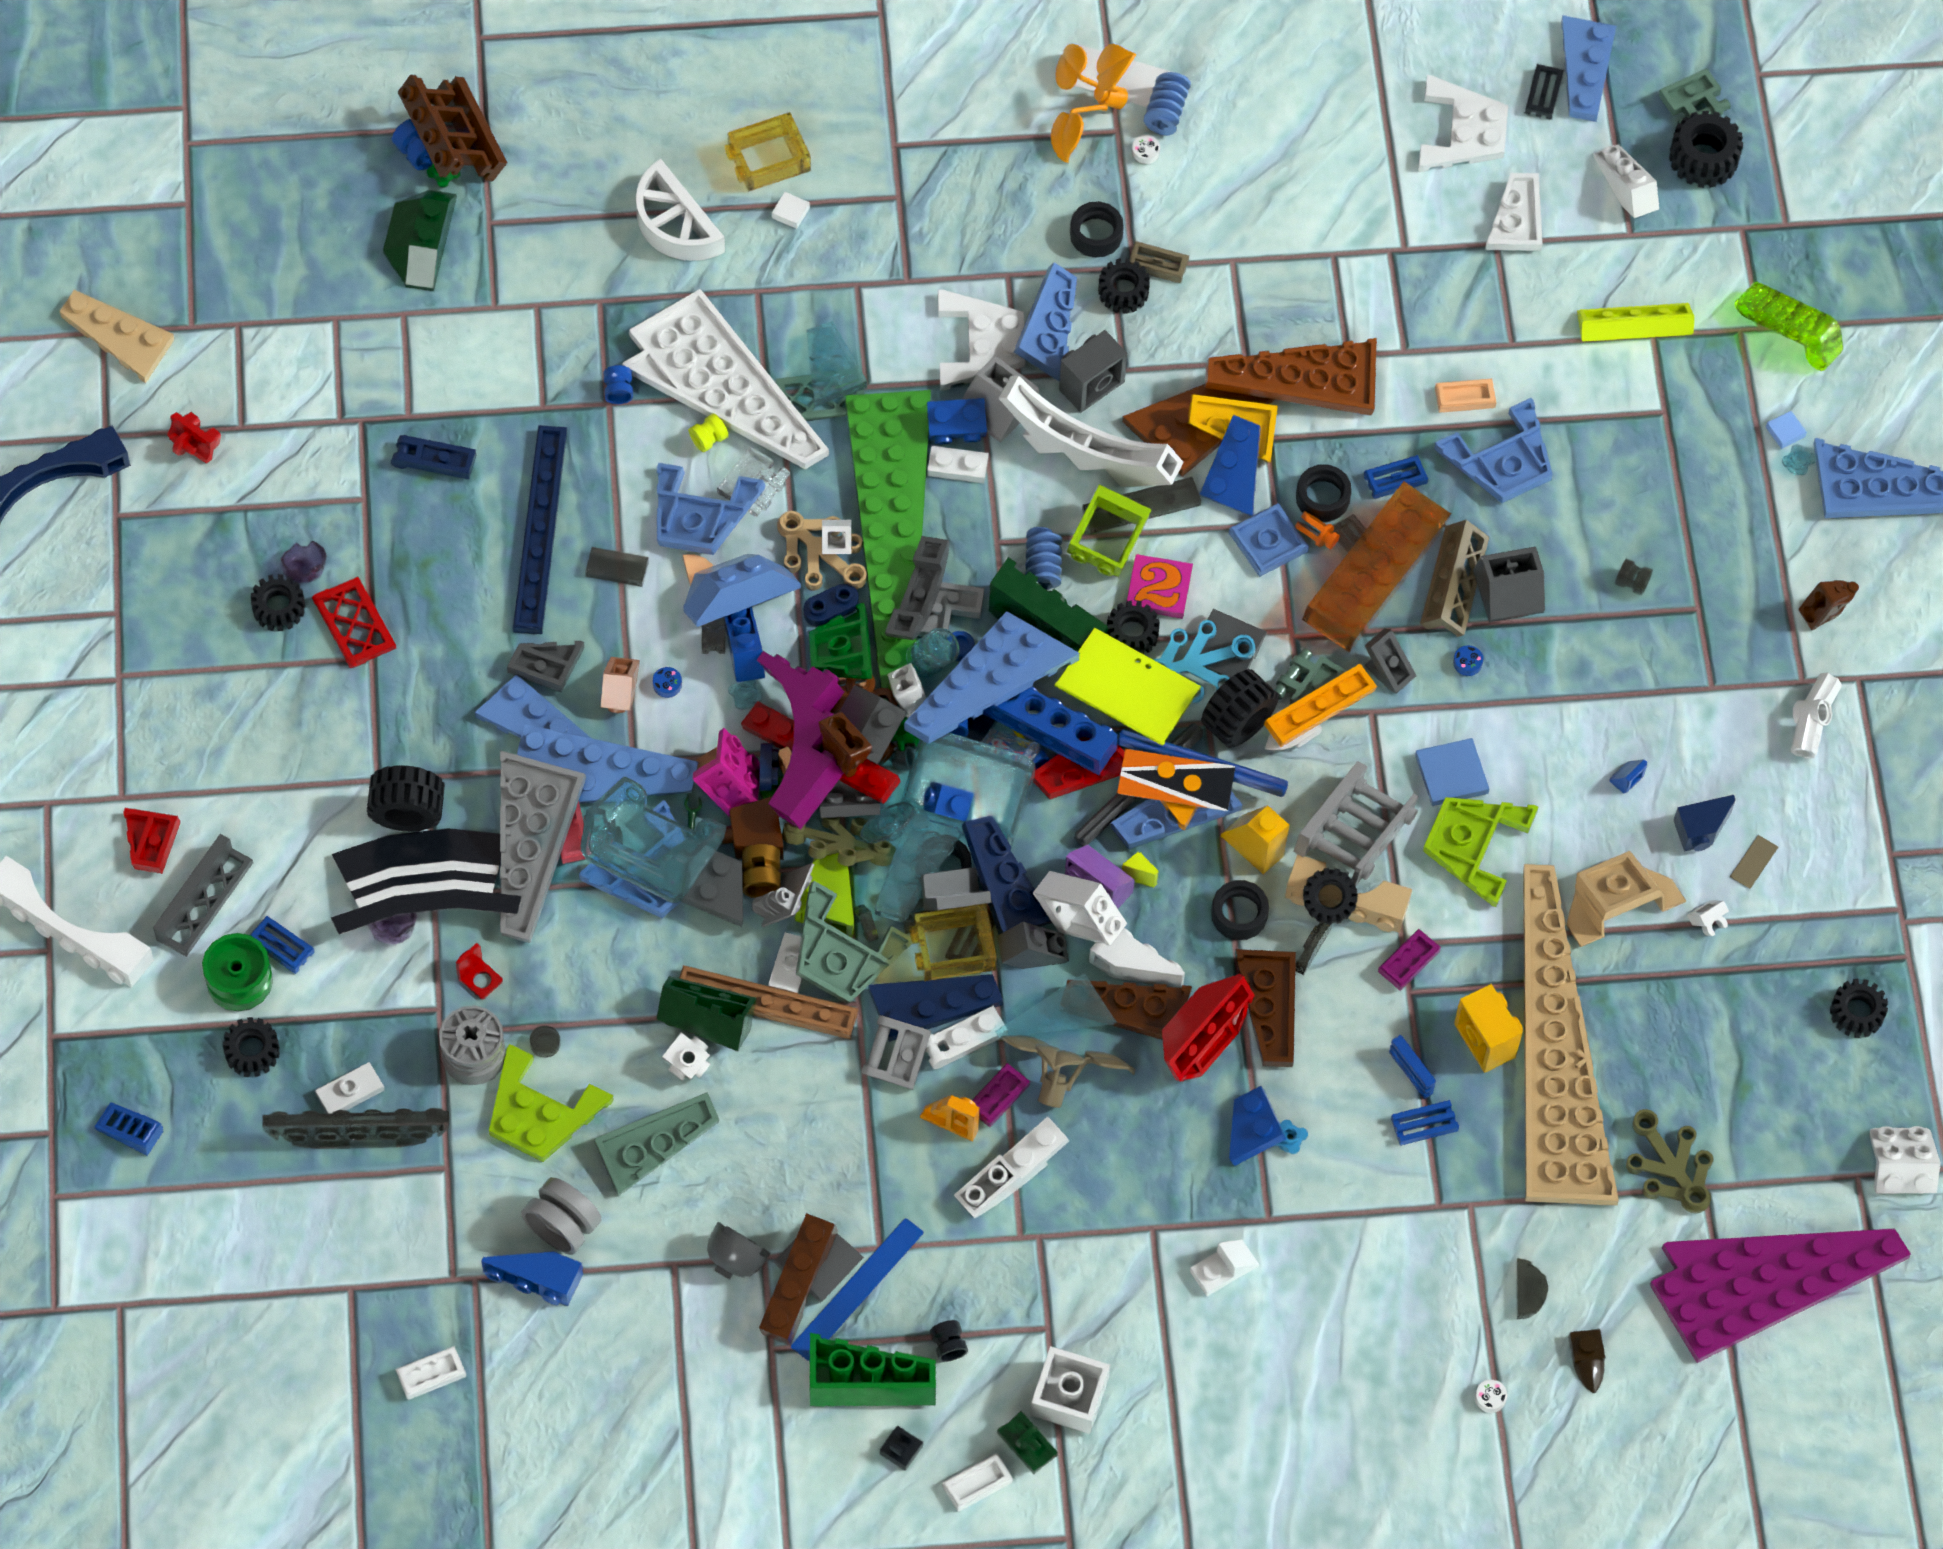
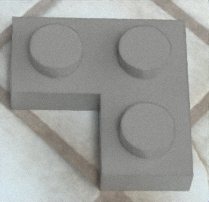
M942 582L931 614L918 636L946 640L951 615L980 619L985 588Z

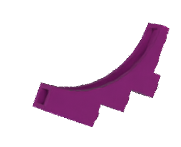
M763 651L757 661L771 677L782 684L791 703L794 718V745L790 762L780 786L768 804L780 818L801 830L844 774L836 765L838 761L828 751L823 750V736L819 727V721L834 715L830 711L844 694V691L837 684L839 678L827 669L823 672L813 666L808 672L799 666L794 669L779 654L773 657Z

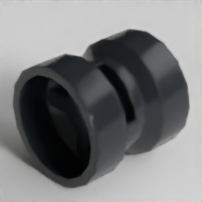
M957 1320L944 1321L930 1329L932 1341L937 1343L936 1353L938 1360L941 1362L957 1360L968 1353L966 1342L961 1339L962 1329Z

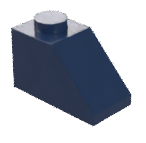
M1734 795L1677 807L1673 821L1684 852L1693 849L1694 851H1703L1713 845L1732 813L1736 801Z

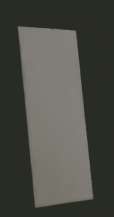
M1758 835L1730 877L1751 889L1778 849V846Z

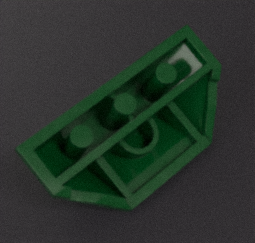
M427 190L394 204L383 253L400 276L405 287L434 291L457 194Z

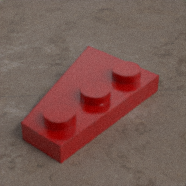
M1081 737L1079 740L1088 741L1090 739L1087 737ZM1117 743V750L1099 775L1058 754L1031 773V780L1049 799H1053L1120 776L1125 751Z

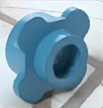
M1283 1120L1280 1125L1286 1140L1275 1146H1279L1281 1150L1290 1154H1296L1300 1151L1301 1142L1307 1139L1308 1132L1305 1128L1294 1126L1290 1120ZM1292 1135L1293 1138L1288 1139L1287 1136Z

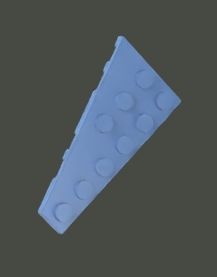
M1814 439L1813 446L1824 518L1943 513V471L1940 470V467L1930 465L1928 468L1915 465L1914 461L1874 451L1865 453L1852 450L1851 446L1840 444L1839 447L1827 444L1823 439Z
M528 724L523 726L517 755L584 773L586 780L579 798V804L622 798L632 799L651 795L662 796L691 793L694 786V781L692 780L693 772L698 769L699 765L698 761Z

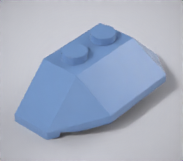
M745 554L696 572L683 609L684 613L698 627L801 588V583L787 568L761 555Z

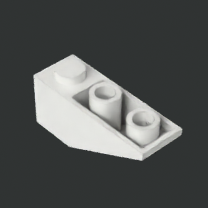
M1619 144L1607 146L1604 150L1593 153L1595 160L1621 206L1633 218L1659 210L1656 180Z
M1123 928L1111 945L1096 942L1090 949L1089 962L1114 979L1148 984H1167L1168 987L1181 988L1184 984L1185 972L1178 963L1173 960L1167 961L1158 955L1154 947L1146 943L1142 944L1134 939L1131 932Z

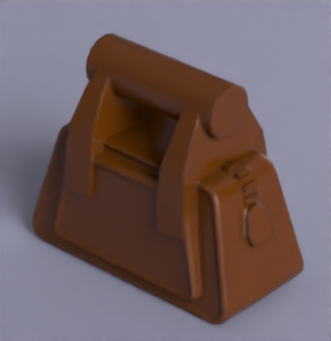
M1835 580L1820 582L1798 610L1809 628L1813 631L1824 623L1837 618L1853 599L1859 586L1853 581Z
M838 712L819 721L820 732L823 736V750L828 751L838 761L836 765L850 778L855 775L856 768L864 763L872 750V745L842 712Z

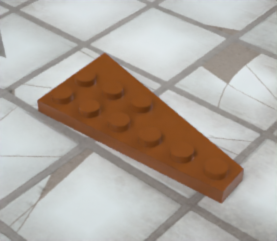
M1377 338L1367 339L1366 342L1361 343L1345 341L1342 345L1336 346L1320 344L1287 348L1277 353L1261 351L1258 355L1251 356L1236 354L1210 357L1206 363L1205 388L1372 416L1375 410Z
M1205 384L1127 414L1123 416L1122 422L1145 443L1168 444L1183 461L1178 472L1183 477L1217 449L1222 440L1188 424L1191 395L1271 404L1275 399L1205 388Z

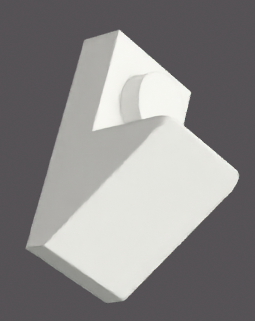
M1243 1240L1227 1241L1218 1244L1216 1253L1192 1266L1190 1273L1205 1295L1209 1296L1257 1268L1259 1263Z

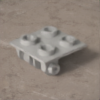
M811 863L783 874L781 877V888L753 900L752 910L764 918L762 927L796 915L801 907L800 899L803 891L811 883L812 876L810 874L815 864Z

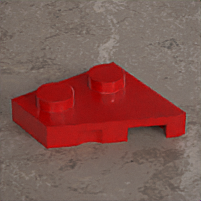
M124 808L123 813L128 829L126 831L127 839L131 848L129 851L131 864L136 870L163 874L181 823L179 817Z

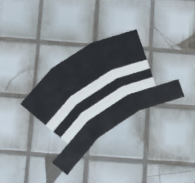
M446 828L393 834L332 854L359 907L331 917L339 935L401 914L454 908L518 914L522 896L492 893L501 862L499 833Z

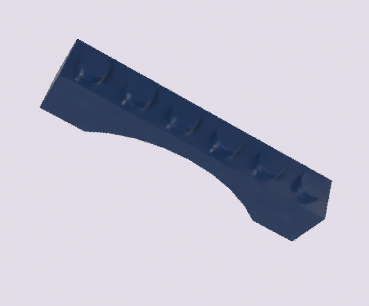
M113 425L105 429H98L79 441H71L65 447L55 452L45 453L39 459L26 465H19L11 472L0 476V524L18 500L42 484L71 476L106 478L131 466L128 452Z

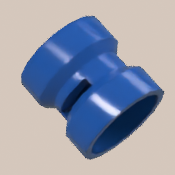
M614 365L606 368L603 372L604 383L607 385L605 388V400L611 404L630 402L633 399V387L630 385L632 370L623 365Z

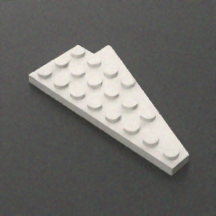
M701 289L629 330V336L642 352L626 360L622 365L629 367L632 370V376L705 416H709L712 413L716 414L729 429L803 469H807L829 456V449Z

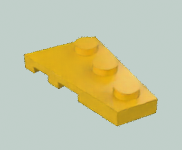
M1191 395L1188 424L1220 440H1223L1233 415L1261 426L1258 458L1271 463L1278 406Z

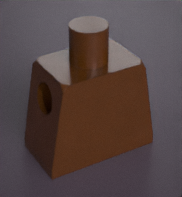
M772 797L731 808L729 810L730 825L713 827L715 845L733 843L736 859H742V850L748 846L756 844L772 845L780 850V860H784L779 816L768 804Z

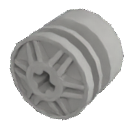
M464 1006L451 1012L443 1020L439 1031L443 1065L448 1074L456 1081L468 1085L484 1084L494 1079L502 1070L506 1055L503 1029L497 1016L486 1008Z

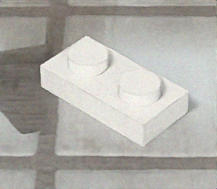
M931 446L927 476L984 484L989 453Z

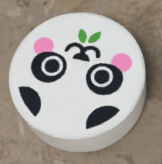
M1143 135L1134 140L1132 156L1137 162L1150 164L1158 159L1160 144L1156 138Z
M1490 1379L1479 1384L1475 1393V1401L1481 1410L1495 1413L1504 1407L1507 1400V1390L1502 1383Z

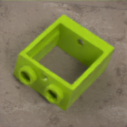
M1099 484L1069 543L1067 553L1071 554V557L1079 563L1086 564L1088 562L1096 566L1097 570L1106 576L1111 577L1114 575L1119 578L1149 518L1151 509ZM1097 507L1136 524L1118 562L1079 544Z

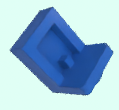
M931 781L923 796L924 810L967 821L974 793Z

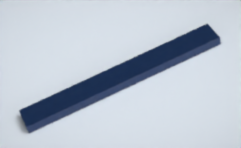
M538 425L513 622V632L543 634L567 427Z

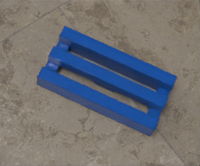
M1418 455L1365 470L1363 475L1365 480L1368 481L1369 490H1372L1373 499L1428 483V477ZM1416 466L1415 469H1412V470H1409V471L1397 472V473L1391 474V476H1388V477H1385V478H1381V479H1378V480H1375V479H1374V478L1379 477V476H1382V475H1386V474H1389V473H1393V472H1396V471H1400V470H1403V469H1406V468H1410V467Z
M266 916L250 934L262 943L268 952V956L294 974H297L301 965L304 966L307 958L315 953L312 946L269 916ZM269 927L303 952L299 954L283 941L267 932L265 928ZM260 935L261 937L269 941L271 944H273L274 946L282 950L284 953L295 959V961L293 962L291 959H289L281 952L270 946L268 943L260 939L258 936Z
M1399 1035L1391 1041L1392 1045H1390V1055L1421 1096L1426 1099L1433 1094L1436 1083L1435 1078L1403 1036Z
M1448 1100L1392 1114L1391 1121L1400 1146L1457 1132L1459 1125L1455 1120V1113L1451 1109V1101ZM1445 1112V1113H1443V1114H1439V1115H1435V1116H1431V1117H1427V1118H1423V1119H1419V1120H1415V1121H1411V1122H1407V1123L1400 1124L1401 1122H1405V1121H1409V1120H1413V1119H1417V1118H1421V1117H1425V1116H1429V1115H1433V1114ZM1447 1120L1449 1122V1124L1406 1135L1403 1134L1404 1131L1427 1127L1431 1124Z

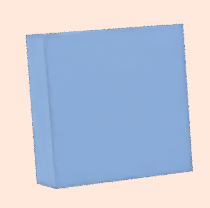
M1792 411L1767 422L1766 429L1781 449L1805 438L1807 433Z

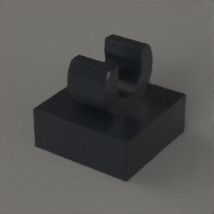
M897 1425L880 1448L879 1454L906 1471L922 1449L923 1441Z

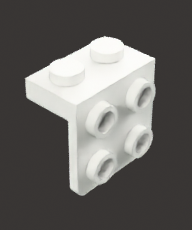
M1885 1126L1870 1130L1869 1137L1877 1161L1874 1180L1876 1194L1937 1193L1941 1163L1930 1129L1919 1126L1911 1128Z

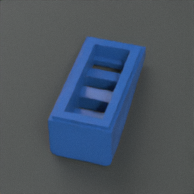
M110 1102L94 1126L95 1130L146 1156L149 1155L164 1132L160 1122ZM115 1113L118 1117L112 1126L106 1125L112 1114ZM125 1118L128 1121L120 1131L117 1128ZM134 1123L137 1124V1127L135 1128L133 1133L131 1135L128 1134V1131L130 1130L132 1125ZM144 1128L147 1131L145 1132L142 1139L138 1138V1136Z

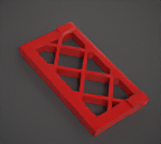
M359 577L312 596L314 604L346 659L349 668H355L371 659L397 649L392 636ZM355 590L361 601L358 602L345 598L346 593ZM330 600L338 602L334 613L328 611L324 604L325 602ZM342 603L358 607L353 619L338 615ZM362 609L368 612L373 625L357 621ZM335 620L350 624L346 636L341 635ZM355 626L370 630L366 642L350 638ZM374 632L380 634L384 641L383 643L378 645L370 644ZM350 643L363 647V650L358 654L352 655L347 644Z

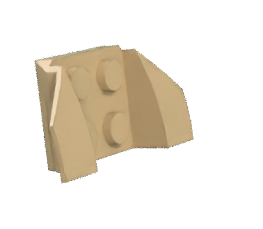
M1628 851L1577 873L1575 894L1566 926L1580 947H1583L1605 937L1604 921L1653 900L1661 911L1664 912L1685 903L1686 899L1671 878L1643 867L1632 852Z

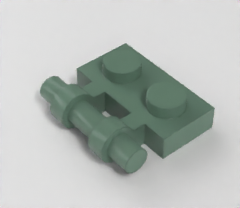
M1707 68L1660 89L1658 95L1672 116L1683 112L1685 116L1690 118L1691 113L1697 112L1702 114V111H1709V114L1718 112L1722 116L1724 111L1731 108L1728 99L1718 102L1715 98L1720 95L1722 88ZM1704 102L1707 106L1706 108L1699 111L1694 108Z
M1304 648L1299 655H1295L1291 660V667L1287 673L1279 677L1276 682L1277 687L1275 691L1279 694L1278 698L1280 700L1286 693H1292L1291 705L1345 673L1346 669L1323 656H1320L1314 664L1309 661L1313 656L1312 652ZM1300 673H1305L1307 676L1302 683L1296 681Z

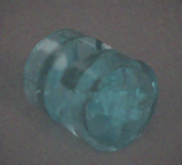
M935 628L909 646L906 652L907 664L912 663L917 676L922 678L932 677L957 659L960 650L959 643L949 630Z

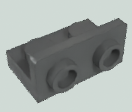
M838 780L819 805L820 817L880 815V802Z

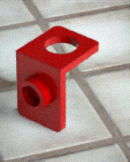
M478 943L462 953L456 961L458 979L481 1000H484L503 982L502 977L483 961L481 946ZM480 973L488 974L491 977V983L485 988L477 987L474 984L475 976Z

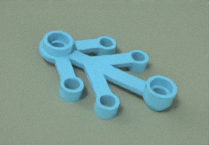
M1204 620L1199 624V632L1184 659L1172 663L1178 649L1188 643V635L1184 629L1177 628L1173 630L1170 635L1171 640L1161 658L1153 660L1178 674L1187 671L1215 686L1216 690L1219 689L1218 684L1220 681L1228 680L1230 677L1219 675L1204 666L1234 657L1240 660H1247L1254 655L1256 650L1254 640L1250 636L1239 635L1234 638L1231 646L1201 654L1208 639H1212L1217 632L1214 622ZM1210 625L1213 627V631L1210 634H1204L1202 628ZM1179 633L1185 636L1184 640L1180 643L1174 641V636ZM1246 644L1249 646V651L1247 653H1240L1238 651L1239 646ZM1202 686L1200 689L1201 694L1195 697L1192 702L1197 703L1204 698L1205 693Z

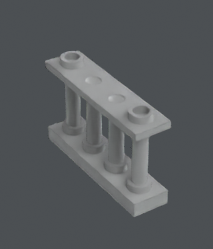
M1359 761L1355 763L1299 833L1293 851L1304 858L1311 848L1314 850L1318 848L1355 870L1352 876L1355 886L1362 878L1365 880L1369 878L1374 870L1375 861L1404 824L1410 825L1418 812L1415 809V805L1419 797L1413 793L1406 804L1403 805L1368 785L1367 780L1364 779L1367 766ZM1354 794H1362L1393 812L1396 816L1391 823H1388L1352 802V796ZM1340 812L1343 814L1348 812L1382 832V834L1375 842L1339 821L1337 815ZM1325 830L1329 832L1333 830L1368 852L1360 860L1324 839L1323 833Z

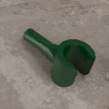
M686 796L684 806L688 810L687 837H694L695 819L697 811L702 807V800L699 797L698 806L690 808L687 805L689 796Z

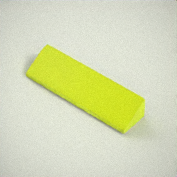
M1689 303L1577 310L1580 336L1584 342L1681 336L1694 333L1695 316Z

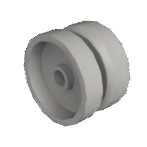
M550 1177L538 1190L540 1199H531L521 1211V1215L531 1230L543 1241L564 1254L573 1255L584 1243L583 1233H592L602 1221L601 1215L597 1208L580 1191L558 1178Z

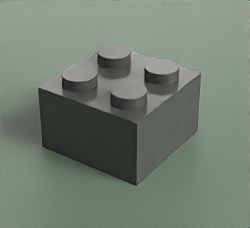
M1106 330L1098 335L1090 336L1077 350H1070L1063 356L1060 367L1059 391L1082 413L1125 382L1127 352Z

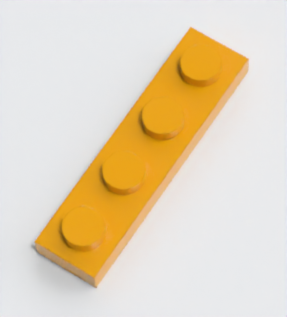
M1358 664L1265 720L1264 726L1278 745L1283 747L1373 693L1377 685L1363 666Z

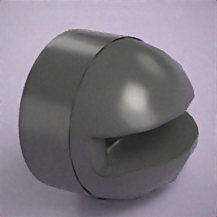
M904 746L905 751H900L898 748L895 749L891 755L892 758H895L891 761L892 765L896 769L903 771L914 769L916 758L912 747Z

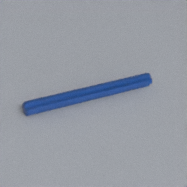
M1122 729L1118 737V744L1120 746L1137 751L1235 766L1233 782L1279 797H1284L1288 789L1287 780L1166 741L1161 746L1138 732Z

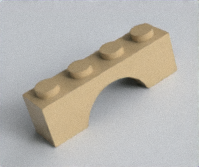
M1297 854L1287 883L1285 898L1290 899L1297 905L1304 906V885L1306 886L1308 878L1312 877L1316 871L1319 870L1320 872L1327 868L1326 863L1305 856L1303 858ZM1383 880L1375 889L1358 894L1356 908L1351 913L1349 919L1356 923L1366 922L1376 925L1379 929L1386 932L1395 931L1400 933L1409 906L1412 889ZM1327 885L1320 890L1318 898L1325 907H1335L1342 900V892L1334 885Z

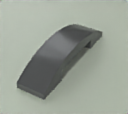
M921 536L913 557L914 571L900 608H894L885 631L886 636L914 640L925 626L942 584L950 547L949 540Z

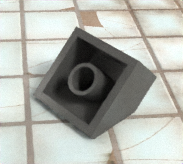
M857 685L853 686L839 711L850 720L872 745V750L866 759L876 764L880 762L907 714L903 709Z

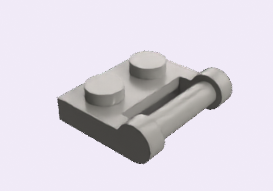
M879 1015L876 1023L879 1027L867 1065H863L861 1074L913 1090L931 1031ZM890 1030H897L899 1033L887 1071L878 1069Z

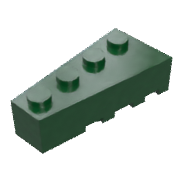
M1009 557L990 582L989 612L998 620L1007 611L1077 652L1094 628L1107 634L1108 626L1077 604L1072 607L1069 606L1063 594L1055 589L1048 591L1037 582L1039 579L1030 571L1025 575L1014 568L1017 562Z

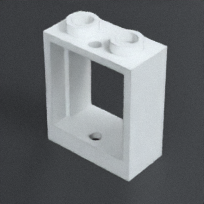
M1049 871L1033 892L1059 933L1111 945L1127 924L1101 883Z

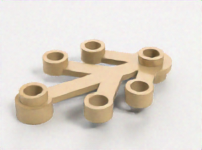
M787 511L780 516L777 522V529L779 534L786 538L787 549L784 567L791 573H796L801 569V557L797 554L799 539L807 546L808 573L805 575V585L809 590L815 591L822 586V575L819 572V557L843 576L844 584L853 586L856 590L866 584L867 572L862 565L857 563L848 565L836 554H822V537H815L809 532L822 530V520H840L838 517L804 519L796 511ZM793 524L796 528L791 529L787 528V526ZM832 532L831 535L835 538H838L840 536L836 535H838L840 532ZM853 533L851 534V541L859 543L857 546H851V553L855 554L862 550L863 541L860 535ZM794 560L797 564L792 566L788 562ZM852 577H858L860 580L851 581L850 579ZM817 578L819 581L816 583L809 582V579Z

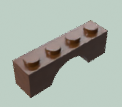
M806 1213L759 1326L762 1335L791 1346L803 1318L804 1307L813 1281L821 1265L827 1259L838 1233L834 1223Z

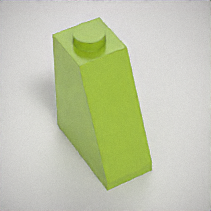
M838 853L827 855L822 859L814 858L812 863L815 865L810 874L812 876L811 883L816 881L838 894L824 922L853 937L854 916L848 866L841 865L837 861ZM809 886L803 891L800 899L801 907L795 915V921L799 923L804 922Z

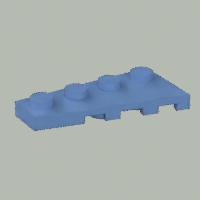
M1054 262L1048 267L1013 352L1052 378L1060 381L1061 360L1069 351L1067 338L1072 326L1070 312L1074 309L1077 277Z

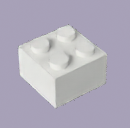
M1050 1346L1031 1402L1030 1416L1090 1434L1109 1379L1110 1364Z

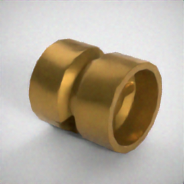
M756 844L742 850V870L744 871L742 874L743 893L748 897L757 898L781 888V873L779 872L780 850L775 846L767 844Z

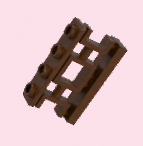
M409 75L398 90V94L439 176L447 177L450 172L452 175H457L464 165L474 166L478 176L483 177L485 181H494L506 166L507 161L465 78L455 76L451 83L448 80H443L437 89H427L422 78H417L416 75ZM444 122L452 123L456 132H449Z

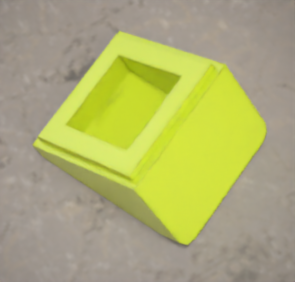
M1137 852L1123 863L1121 870L1135 879L1134 882L1153 888L1157 885L1158 870L1141 853Z

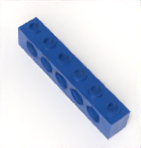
M1033 686L1012 697L1014 698L1013 700L1005 701L996 707L993 704L983 710L984 715L1097 775L1101 773L1117 750L1118 734L1109 726L1099 725L1091 721L1084 713L1080 711L1074 712L1065 707L1058 699L1042 695ZM1031 710H1036V711H1038L1039 713H1037V714H1030V713H1028V712L1031 711ZM1055 724H1063L1064 726L1058 728V727H1054L1053 725H1055ZM1081 737H1087V738H1089L1090 740H1088V741H1081V740H1079V738H1081Z

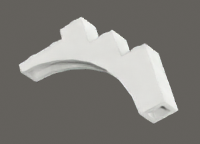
M1010 376L999 397V400L1026 429L1023 434L1024 438L1039 454L1064 452L1079 470L1105 469L1120 487L1172 485L1183 464V461L1168 444H1152L1128 440L1088 426L1069 416L1035 392L1020 376Z

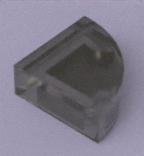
M864 904L854 907L853 911L856 920L861 922L865 939L869 942L879 939L871 911Z

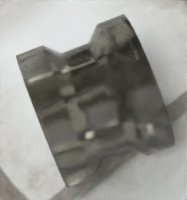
M702 625V654H709L711 651L726 654L725 625H719L717 628Z

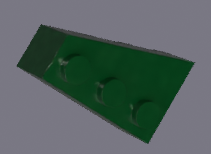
M669 976L662 986L656 1019L668 1026L677 1027L738 1052L751 1030L757 998Z

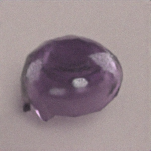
M311 541L307 546H300L298 543H295L289 550L283 553L280 566L286 578L290 576L294 582L310 583L321 577L326 566L327 554L324 547L315 541Z
M417 914L395 915L369 924L368 927L377 941L385 944H400L411 937Z

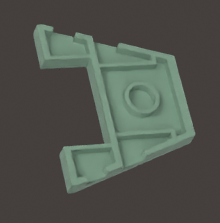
M813 881L808 890L796 975L840 1001L849 1004L883 970L893 963L903 951L913 944L915 939L891 926L887 929L877 951L870 949L824 922L838 894Z

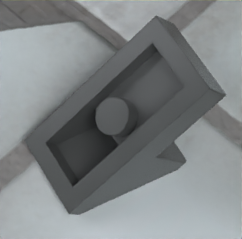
M1384 628L1364 645L1371 657V660L1365 664L1366 669L1393 693L1397 694L1417 676L1391 629Z

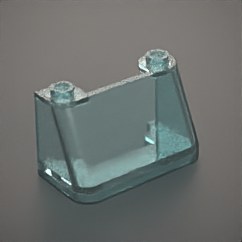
M947 733L929 744L919 739L900 800L899 812L911 819L925 817L928 811L924 810L923 796L931 781L970 791L974 795L967 821L992 815L1012 846L1034 788L1035 763L1030 758L1021 754L952 733Z
M624 776L586 810L581 840L582 855L590 863L668 902L678 903L689 893L723 842L726 826L713 819L706 818L697 824L694 831L646 807L648 799L643 786Z

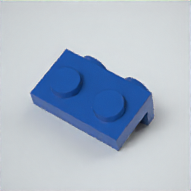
M985 398L927 402L929 441H935L937 445L951 444L952 439H964L965 443L980 442L982 437H986Z

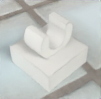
M1710 900L1687 915L1692 926H1702V931L1707 936L1715 935L1712 929L1714 921L1717 922L1719 928L1728 927L1726 919L1722 916L1729 912L1724 901Z

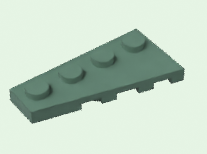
M708 1092L594 1138V1143L617 1195L620 1196L719 1123V1117Z

